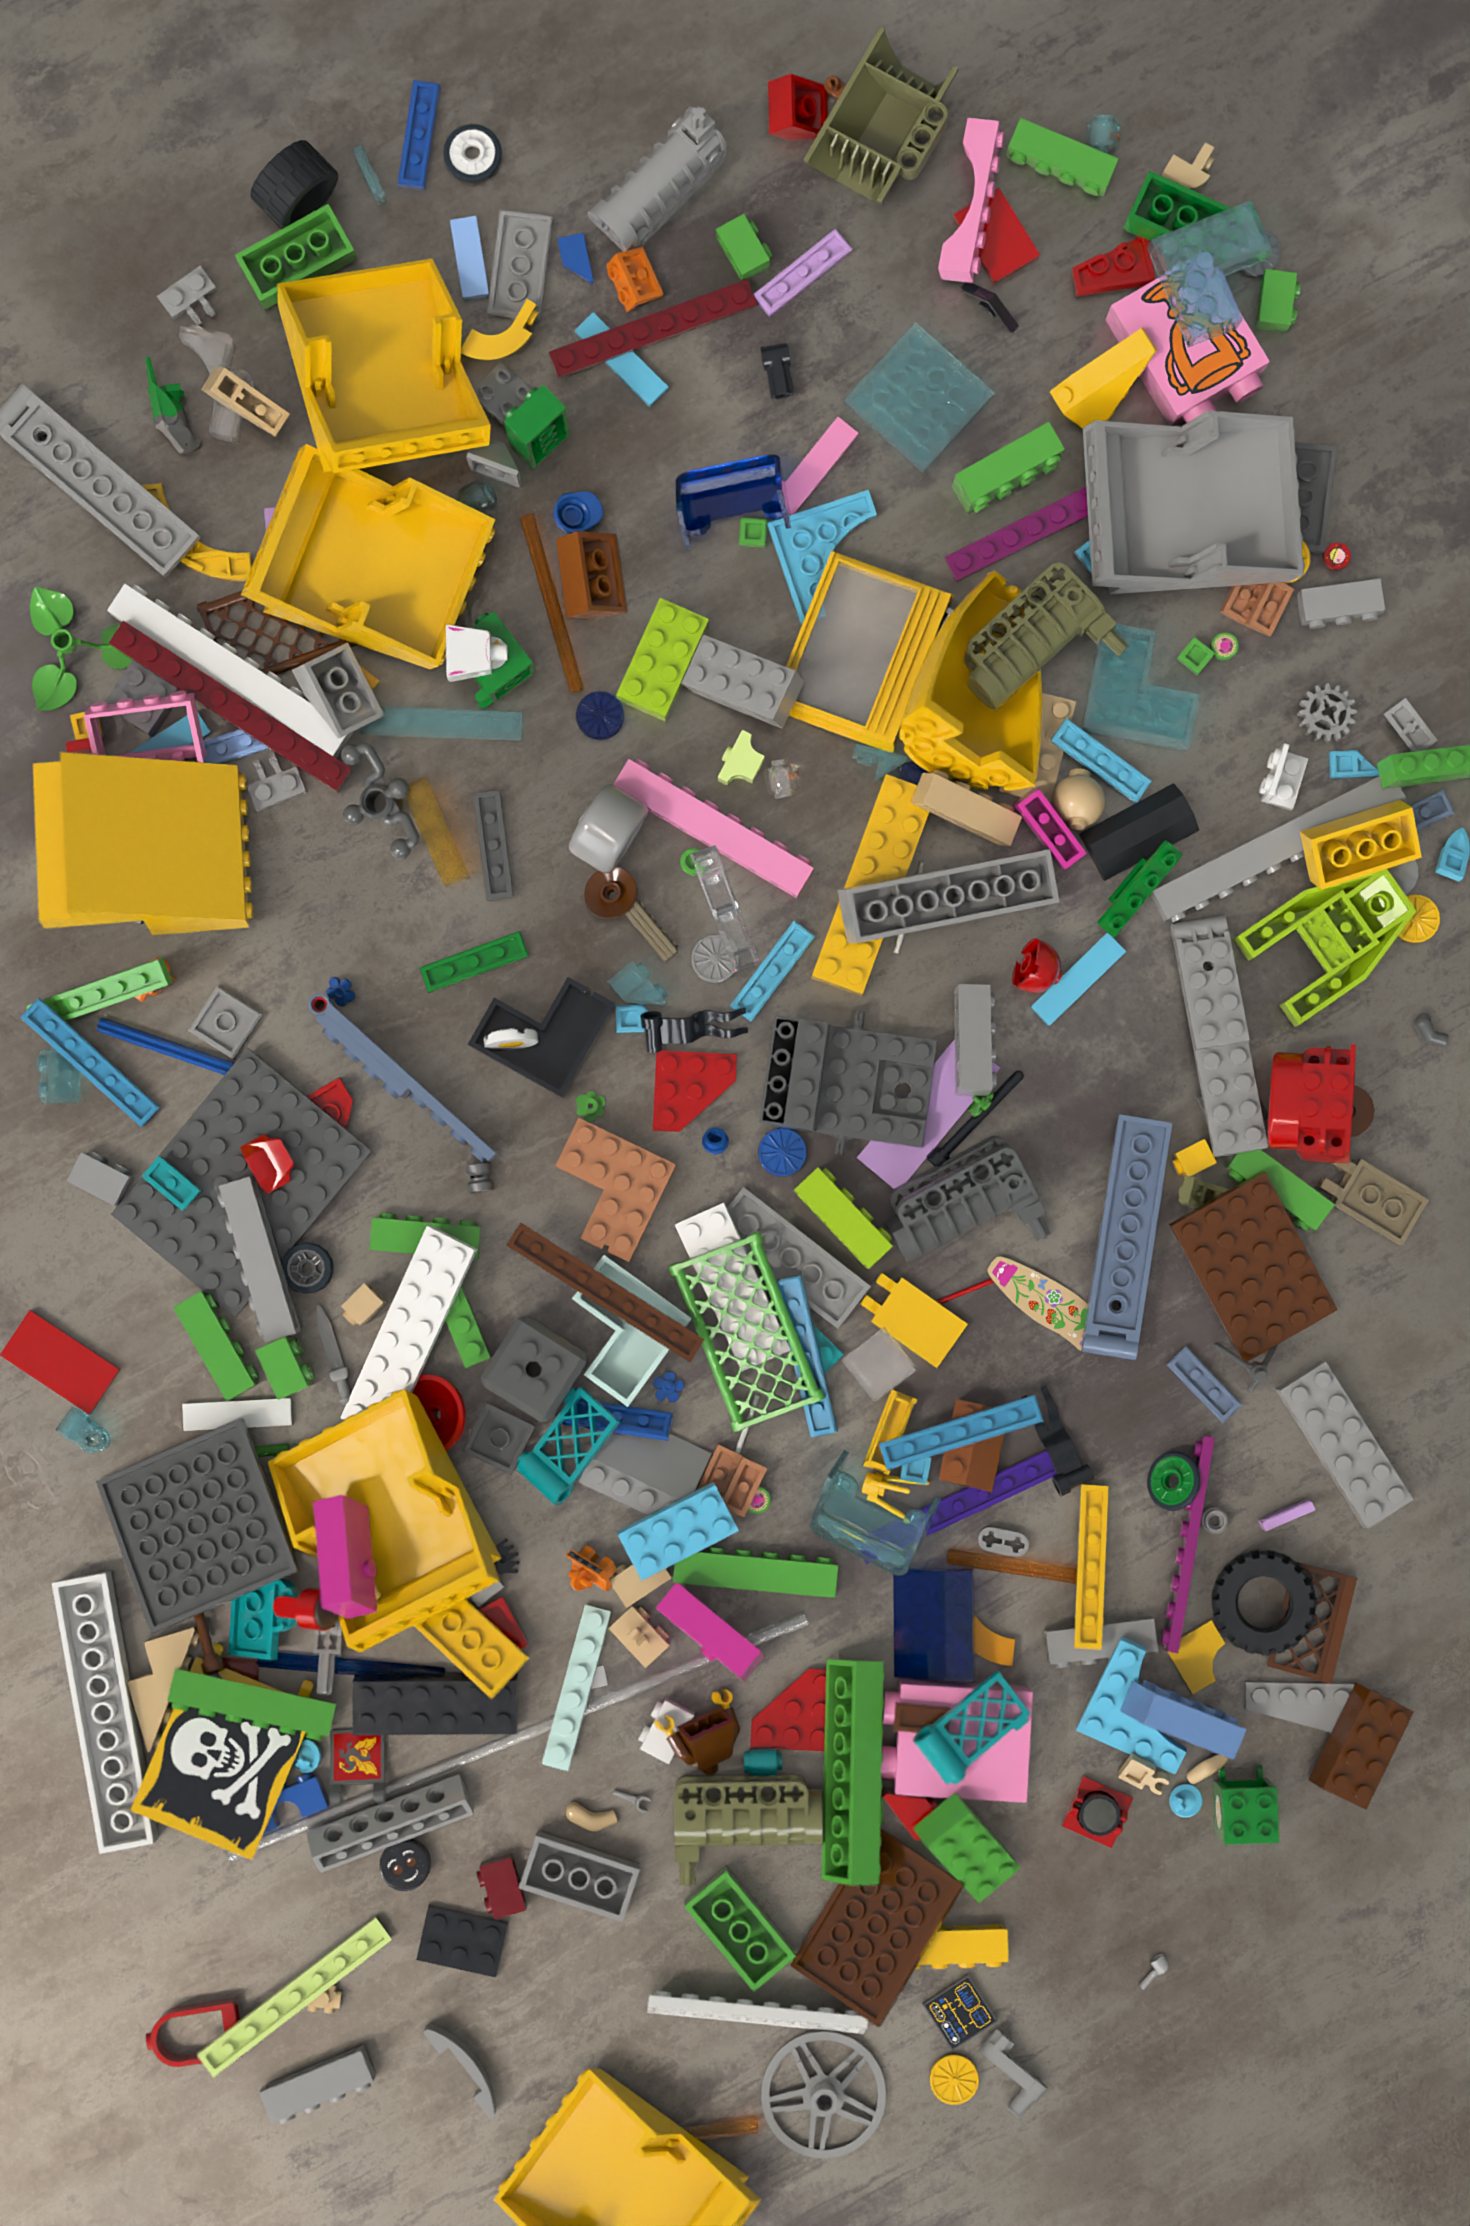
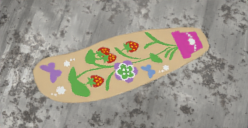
M996 1257L991 1262L987 1271L1004 1294L1033 1320L1060 1334L1077 1349L1081 1350L1088 1304L1066 1287L1041 1273L1008 1258Z

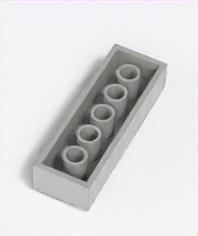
M1326 1361L1317 1362L1275 1389L1362 1527L1369 1529L1414 1500Z

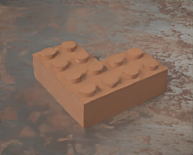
M578 1118L555 1167L603 1189L602 1195L580 1239L601 1249H604L605 1245L609 1246L607 1252L630 1262L677 1165Z

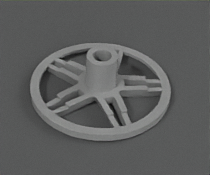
M820 2030L807 2032L791 2039L774 2054L763 2076L761 2102L764 2116L770 2129L783 2144L793 2151L808 2157L834 2158L856 2150L873 2135L884 2113L886 2087L883 2073L877 2060L863 2044L840 2032ZM817 2040H830L845 2044L855 2051L826 2076L805 2043ZM800 2045L817 2073L812 2077L809 2076L796 2049ZM792 2051L806 2087L769 2097L770 2083L774 2071L781 2060ZM860 2054L862 2056L860 2060L840 2081L836 2076ZM866 2061L871 2067L877 2083L878 2100L875 2111L845 2095L843 2092L859 2073V2069ZM800 2095L803 2097L802 2102L770 2106L772 2101ZM844 2101L872 2115V2120L843 2108ZM810 2110L809 2147L803 2146L787 2136L777 2124L772 2112ZM836 2113L852 2121L868 2125L865 2131L852 2142L838 2148L824 2149L832 2114ZM816 2116L824 2117L819 2149H814Z

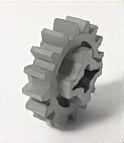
M1329 683L1324 685L1323 690L1317 685L1313 688L1314 694L1310 691L1305 694L1308 701L1301 700L1299 702V705L1304 708V710H1300L1297 713V716L1304 717V720L1299 725H1307L1308 729L1305 734L1315 733V741L1319 740L1321 736H1324L1325 743L1331 740V736L1337 741L1341 738L1340 732L1345 735L1348 734L1350 730L1347 725L1353 726L1356 722L1350 718L1357 714V710L1350 707L1355 703V700H1347L1346 697L1349 692L1345 691L1341 694L1339 692L1340 685H1337L1333 690L1330 689ZM1328 696L1337 699L1339 702L1330 700ZM1315 700L1316 710L1313 714H1310L1311 705ZM1331 710L1332 715L1330 717L1328 715L1323 716L1322 711ZM1344 712L1343 722L1339 726L1338 717L1340 713ZM1315 724L1325 726L1326 730L1319 728Z

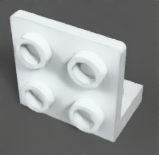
M1284 743L1280 748H1276L1274 753L1271 752L1267 763V768H1270V772L1266 778H1263L1259 793L1263 794L1261 802L1292 811L1308 758L1289 753V744Z

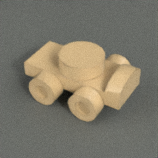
M334 1984L307 2005V2011L318 2012V2008H324V2013H334L335 2008L340 2009L342 1991H337V1985Z

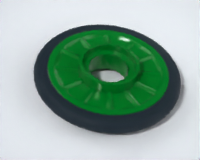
M1177 1451L1168 1452L1158 1457L1148 1473L1147 1487L1150 1497L1159 1507L1169 1511L1181 1510L1190 1505L1200 1488V1472L1194 1460L1188 1455ZM1176 1474L1179 1478V1483L1172 1489L1169 1486V1478L1171 1475Z

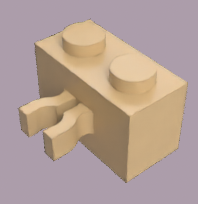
M632 1604L608 1629L646 1668L669 1647L670 1643L667 1639L670 1636L660 1625L656 1628L648 1620L651 1618L650 1614L641 1605L636 1607Z

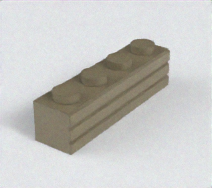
M635 900L634 905L625 915L666 963L678 953L676 949L678 945L673 939L669 941L666 937L668 933L662 926L659 928L655 924L657 920L652 914L648 915L644 911L646 909L641 901L637 902Z

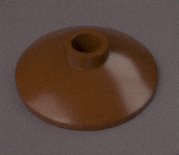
M616 867L610 873H603L598 870L589 878L584 891L585 902L588 908L601 918L613 919L627 913L635 903L637 897L636 882L629 872L620 867ZM612 892H617L616 898L609 899V895Z

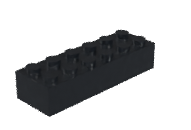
M518 1672L493 1699L480 1689L465 1673H355L352 1681L353 1735L517 1734Z

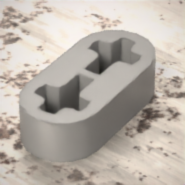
M986 1526L977 1535L979 1546L989 1552L1020 1557L1027 1552L1029 1547L1027 1538L1017 1531ZM989 1531H992L994 1537L1001 1539V1543L992 1542L990 1546H986V1541L982 1540L983 1535L987 1536ZM1015 1537H1019V1541L1023 1543V1548L1019 1547L1017 1552H1014L1012 1546L1005 1544V1540L1014 1541Z

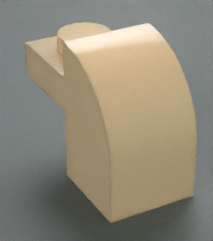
M1205 142L1192 165L1173 154L1161 176L1191 190L1200 192L1210 178L1207 172L1214 161V158L1211 157L1214 147Z

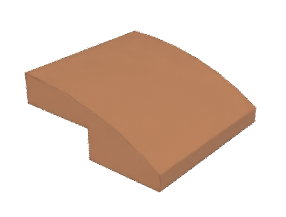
M1284 582L1232 586L1219 612L1266 636H1272L1294 588Z
M718 1443L696 1491L714 1482L728 1510L745 1517L767 1467Z

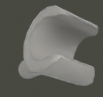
M615 1789L613 1796L635 1804V1807L641 1813L648 1812L646 1808L639 1806V1802L643 1799L651 1802L646 1794L634 1796Z
M1162 1953L1156 1955L1150 1961L1154 1969L1139 1984L1143 1990L1158 1974L1161 1975L1167 1971L1168 1961Z

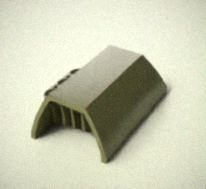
M880 26L804 157V162L865 197L882 204L898 175L903 179L912 180L920 174L944 133L948 122V111L946 106L941 103V100L958 73L959 68L953 66L946 80L937 85L932 84L902 66L888 41L885 29ZM933 114H938L942 119L934 122L929 117ZM919 137H926L929 139V142L921 145L916 140ZM906 160L916 162L915 166L910 168L905 167L902 163Z

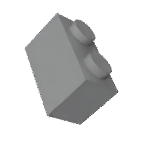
M92 1150L89 1154L81 1152L67 1182L114 1206H118L134 1178L127 1174L129 1169L117 1163H114L113 1167L103 1162L105 1157Z

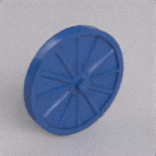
M778 1128L767 1133L761 1140L758 1149L759 1160L764 1169L775 1176L781 1177L796 1173L803 1166L807 1155L806 1145L802 1137L795 1131L787 1128Z

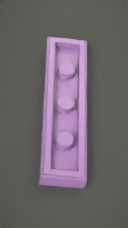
M835 228L754 293L755 300L767 315L771 317L851 253V246Z

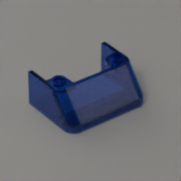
M764 455L688 471L680 474L675 480L676 513L686 550L691 549V535L702 536L711 528V521L763 510L765 517L771 520L783 518L786 529L791 528L790 508L780 457L777 455Z

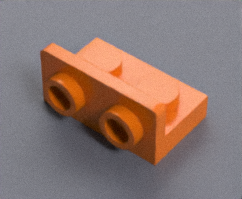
M643 246L627 250L626 252L616 253L607 263L608 276L613 280L618 291L619 300L627 312L633 311L637 305L658 300L664 295Z

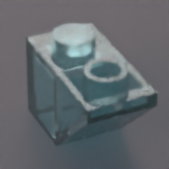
M631 961L608 980V984L625 1004L664 1007L667 1005L664 998L668 995L658 983L655 986L652 985L647 979L650 973L641 963L636 965Z

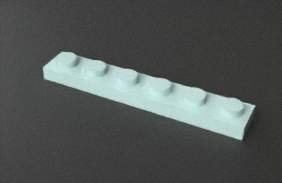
M589 1605L584 1606L544 1753L543 1765L565 1771L570 1769L611 1618V1611Z

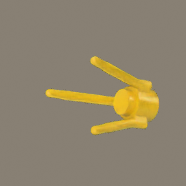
M868 1472L862 1487V1493L868 1495L867 1500L877 1503L899 1518L910 1522L911 1518L878 1498V1495L884 1496L886 1489L910 1493L909 1488L890 1484L888 1481L918 1485L920 1483L900 1480V1476Z

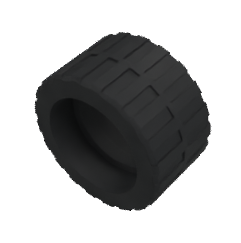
M299 140L285 147L268 162L254 181L250 196L263 212L280 229H283L318 210L327 201L336 187L338 172L308 141Z

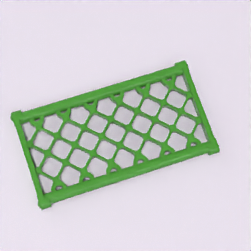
M754 1232L746 1238L683 1262L672 1263L669 1266L671 1275L675 1276L696 1331L700 1337L705 1339L702 1346L732 1420L730 1424L733 1432H739L748 1426L810 1403L820 1402L825 1398L822 1389H819L763 1249L762 1242L764 1241L760 1232ZM750 1243L752 1248L746 1257L733 1252V1249ZM726 1253L722 1266H717L708 1261L711 1257ZM731 1255L744 1261L739 1274L730 1272L725 1268L726 1262ZM701 1262V1268L696 1276L685 1274L683 1268ZM746 1264L759 1265L762 1275L757 1282L743 1277ZM705 1265H709L719 1271L718 1277L713 1284L700 1278ZM722 1273H727L736 1278L732 1291L724 1290L718 1286L717 1283ZM739 1281L753 1285L754 1290L749 1299L735 1294ZM698 1282L711 1288V1293L706 1301L695 1299L692 1289ZM757 1289L769 1291L772 1300L767 1307H762L753 1302L752 1299ZM715 1290L729 1296L727 1304L723 1309L710 1303L711 1296ZM732 1298L746 1303L742 1316H736L728 1312L727 1308ZM749 1306H754L764 1312L759 1324H754L745 1319ZM708 1307L721 1313L720 1320L716 1326L706 1325L702 1314ZM767 1314L779 1316L782 1325L777 1332H772L762 1326ZM725 1315L735 1318L739 1322L733 1334L720 1328L721 1321ZM742 1323H746L756 1329L754 1338L750 1342L737 1335ZM759 1331H764L773 1336L774 1340L769 1349H764L755 1344ZM718 1332L731 1338L730 1345L726 1351L715 1350L712 1339ZM777 1339L788 1340L792 1350L787 1357L773 1353L772 1348ZM735 1340L747 1344L749 1347L743 1359L730 1354V1348ZM752 1348H756L766 1354L763 1365L760 1367L747 1361ZM769 1356L783 1361L784 1364L779 1374H774L765 1369ZM726 1358H732L741 1363L736 1376L725 1375L721 1364L724 1363ZM787 1364L798 1365L801 1376L796 1382L783 1378L782 1373ZM745 1365L758 1371V1376L753 1384L740 1379V1373ZM762 1373L776 1379V1383L770 1392L757 1386ZM779 1381L793 1386V1392L789 1399L781 1398L774 1393ZM736 1383H742L750 1387L751 1392L746 1401L735 1400L731 1389L734 1388ZM797 1389L808 1390L809 1397L792 1402V1397ZM755 1390L768 1396V1401L763 1409L751 1405L749 1402ZM772 1398L786 1404L772 1411H767V1406ZM746 1408H751L760 1412L761 1415L743 1421L741 1414H743Z

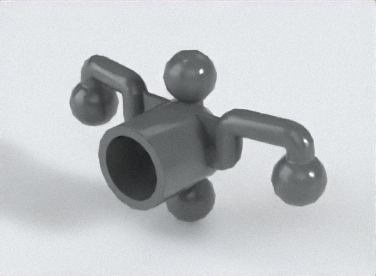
M368 743L346 745L341 752V758L346 764H357L361 760L362 754H365L374 771L364 778L363 785L365 790H363L360 796V805L351 804L344 809L343 818L345 822L355 826L363 821L364 815L371 819L381 820L384 825L389 827L402 823L408 839L399 838L394 840L390 851L394 858L399 860L406 859L410 855L411 849L419 842V835L408 813L402 812V798L408 795L409 784L402 778H396L389 783L388 787L383 778L385 773L384 765L374 748ZM382 792L387 800L386 806L381 812L377 813L374 803L377 795Z

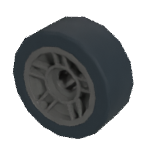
M301 1243L293 1246L286 1252L281 1263L288 1287L295 1292L303 1294L315 1293L325 1288L332 1279L334 1271L333 1261L328 1251L320 1245L313 1243ZM305 1263L311 1264L312 1271L310 1273L302 1271Z

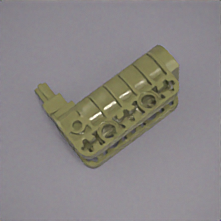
M1058 562L1050 565L969 641L964 662L972 673L969 675L966 685L980 701L996 711L1078 634L1082 636L1086 633L1097 645L1103 641L1118 657L1130 646L1114 630L1117 625L1116 621L1105 612L1104 606L1094 593L1065 564ZM1055 570L1056 572H1060L1062 570L1064 574L1063 576H1061L1060 574L1053 573L1052 571ZM1049 581L1053 582V584L1051 585V587L1054 588L1055 590L1051 591V589H1050V587H1049L1050 584L1048 583ZM1041 589L1043 593L1045 592L1046 597L1042 593L1038 592V590ZM1032 597L1039 598L1041 601H1035ZM1021 607H1022V609H1023V611H1024V612H1023V615L1025 616L1024 618L1020 617L1022 611L1019 610V608H1021ZM1010 617H1013V618H1014V620L1012 621V624H1013V625H1016V626H1014L1013 628H1012L1011 625H1010V622H1011V620L1009 619ZM1003 625V628L1006 629L1007 633L1003 629L999 628V626ZM993 634H1000L1002 638H997ZM988 638H989L990 641H992V642L995 643L996 645H995V646H992L991 642L988 641ZM982 643H983L984 646H985V648H984L985 654H984V655H982V653H980V652L983 650V647H982V646H979V645H981Z

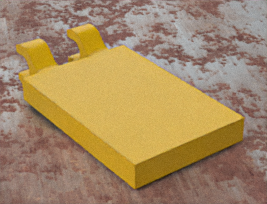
M881 1273L875 1282L890 1292L886 1300L880 1305L865 1295L860 1304L875 1314L871 1319L872 1323L937 1368L968 1324L901 1277L898 1283H895Z

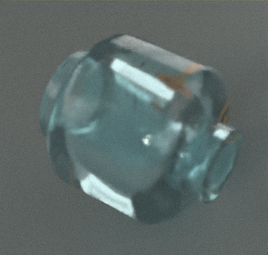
M1094 115V119L1089 120L1086 124L1085 144L1109 154V150L1119 147L1121 124L1115 121V116Z
M475 480L458 490L457 501L483 514H487L494 510V502L497 501V497L488 482L484 483L481 480Z

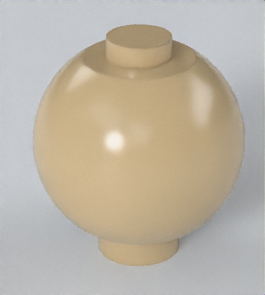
M1086 769L1071 770L1069 777L1061 780L1052 794V807L1063 822L1072 830H1083L1085 827L1092 825L1100 818L1105 808L1104 791L1100 784L1090 777L1091 773Z

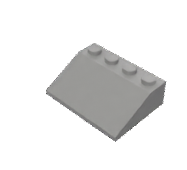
M612 1433L584 1470L579 1483L650 1515L693 1493L712 1453L673 1434H669L668 1441Z

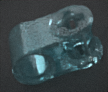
M75 1407L70 1408L56 1428L60 1435L88 1453L104 1451L110 1444L109 1433ZM97 1435V1442L99 1443V1445L93 1446L92 1443L94 1440L91 1438V1436Z

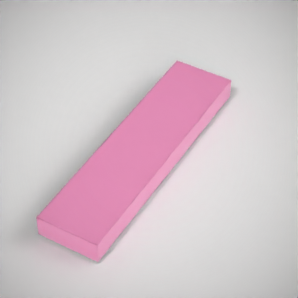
M837 417L775 494L772 502L787 514H796L859 433Z

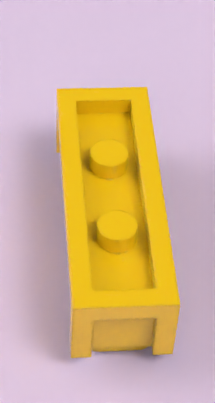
M891 1389L863 1466L889 1475L891 1470L886 1468L879 1443L903 1436L914 1404L917 1402L916 1398Z

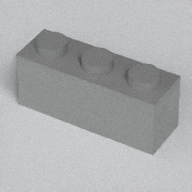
M1381 578L1301 589L1297 594L1301 626L1309 625L1310 629L1324 627L1326 622L1336 621V625L1349 624L1355 618H1362V621H1372L1378 619V615L1385 611Z

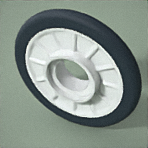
M468 124L457 128L449 135L444 145L443 155L447 168L454 176L464 181L477 182L488 178L496 171L501 161L502 150L498 138L491 130L481 125ZM469 147H477L480 150V155L476 159H469L465 156V152Z

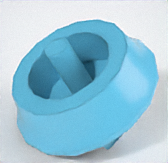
M303 1739L293 1765L302 1773L314 1771L322 1760L321 1748L314 1741Z
M1182 1784L1172 1791L1169 1804L1176 1815L1191 1817L1200 1811L1203 1797L1195 1786Z

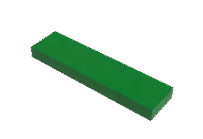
M518 931L419 967L428 993H432L529 957L521 932Z

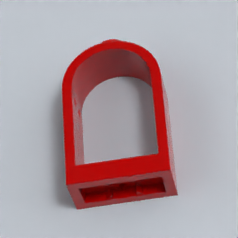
M237 1997L169 2009L156 2022L152 2032L146 2034L147 2049L153 2050L155 2056L162 2063L171 2067L203 2064L197 2053L181 2056L169 2052L161 2041L160 2031L162 2024L171 2018L221 2010L225 2032L240 2020Z

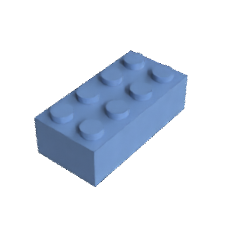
M1132 1680L1120 1710L1143 1725L1233 1760L1247 1730L1237 1724L1239 1719L1226 1714V1712L1212 1706L1211 1708L1192 1698L1182 1697L1181 1694L1172 1690L1159 1688L1158 1685L1144 1680L1143 1684Z

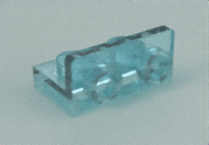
M56 1049L41 1050L40 1055L36 1059L37 1071H40L41 1082H38L37 1095L38 1098H41V1104L80 1103L79 1070Z

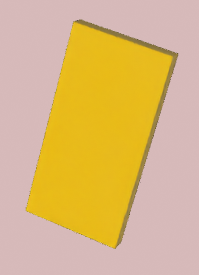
M467 1599L413 1625L491 1699L501 1691L529 1660V1657Z

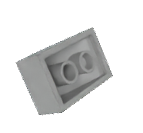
M348 643L292 670L306 698L338 738L385 716Z

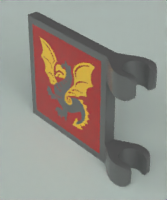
M353 1730L330 1731V1803L332 1805H341L343 1803L342 1785L373 1784V1799L375 1803H385V1735H353Z

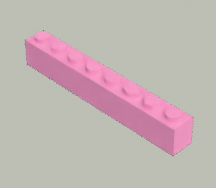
M628 759L613 785L643 802L649 812L793 897L797 898L814 869L810 866V860L800 854L794 857L787 852L788 847L776 840L772 844L764 839L765 834L754 827H751L750 830L740 825L742 820L730 813L727 816L718 812L719 807L709 800H705L703 803L694 798L696 793L689 788L682 786L679 789L672 785L673 780L667 775L659 772L657 776L650 772V766L643 761L636 759L634 762Z

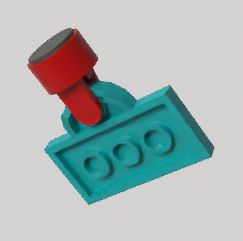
M282 1578L231 1600L228 1655L276 1660L278 1658L279 1632L288 1631L296 1623L303 1629L327 1631L336 1623L338 1614L322 1608L320 1589L306 1588L299 1593L297 1587L290 1580Z

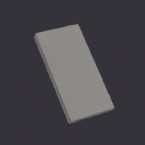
M500 209L487 316L516 319L525 301L529 299L538 305L536 311L539 314L535 322H540L553 216Z

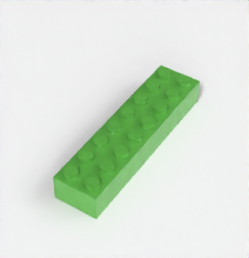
M826 1659L821 1880L846 1885L879 1884L881 1872L879 1853L881 1846L880 1819L882 1817L880 1805L882 1791L881 1764L883 1762L882 1736L884 1732L882 1725V1710L884 1707L883 1680L885 1678L884 1661Z

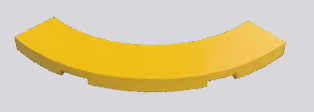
M162 483L141 485L170 510ZM199 541L180 561L205 575L233 581H246L252 568L250 552L222 551L210 548Z

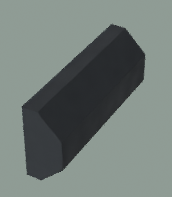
M1173 783L1081 832L1079 836L1101 877L1106 881L1138 864L1142 858L1147 859L1151 857L1165 840L1173 845L1199 831V827L1185 796Z

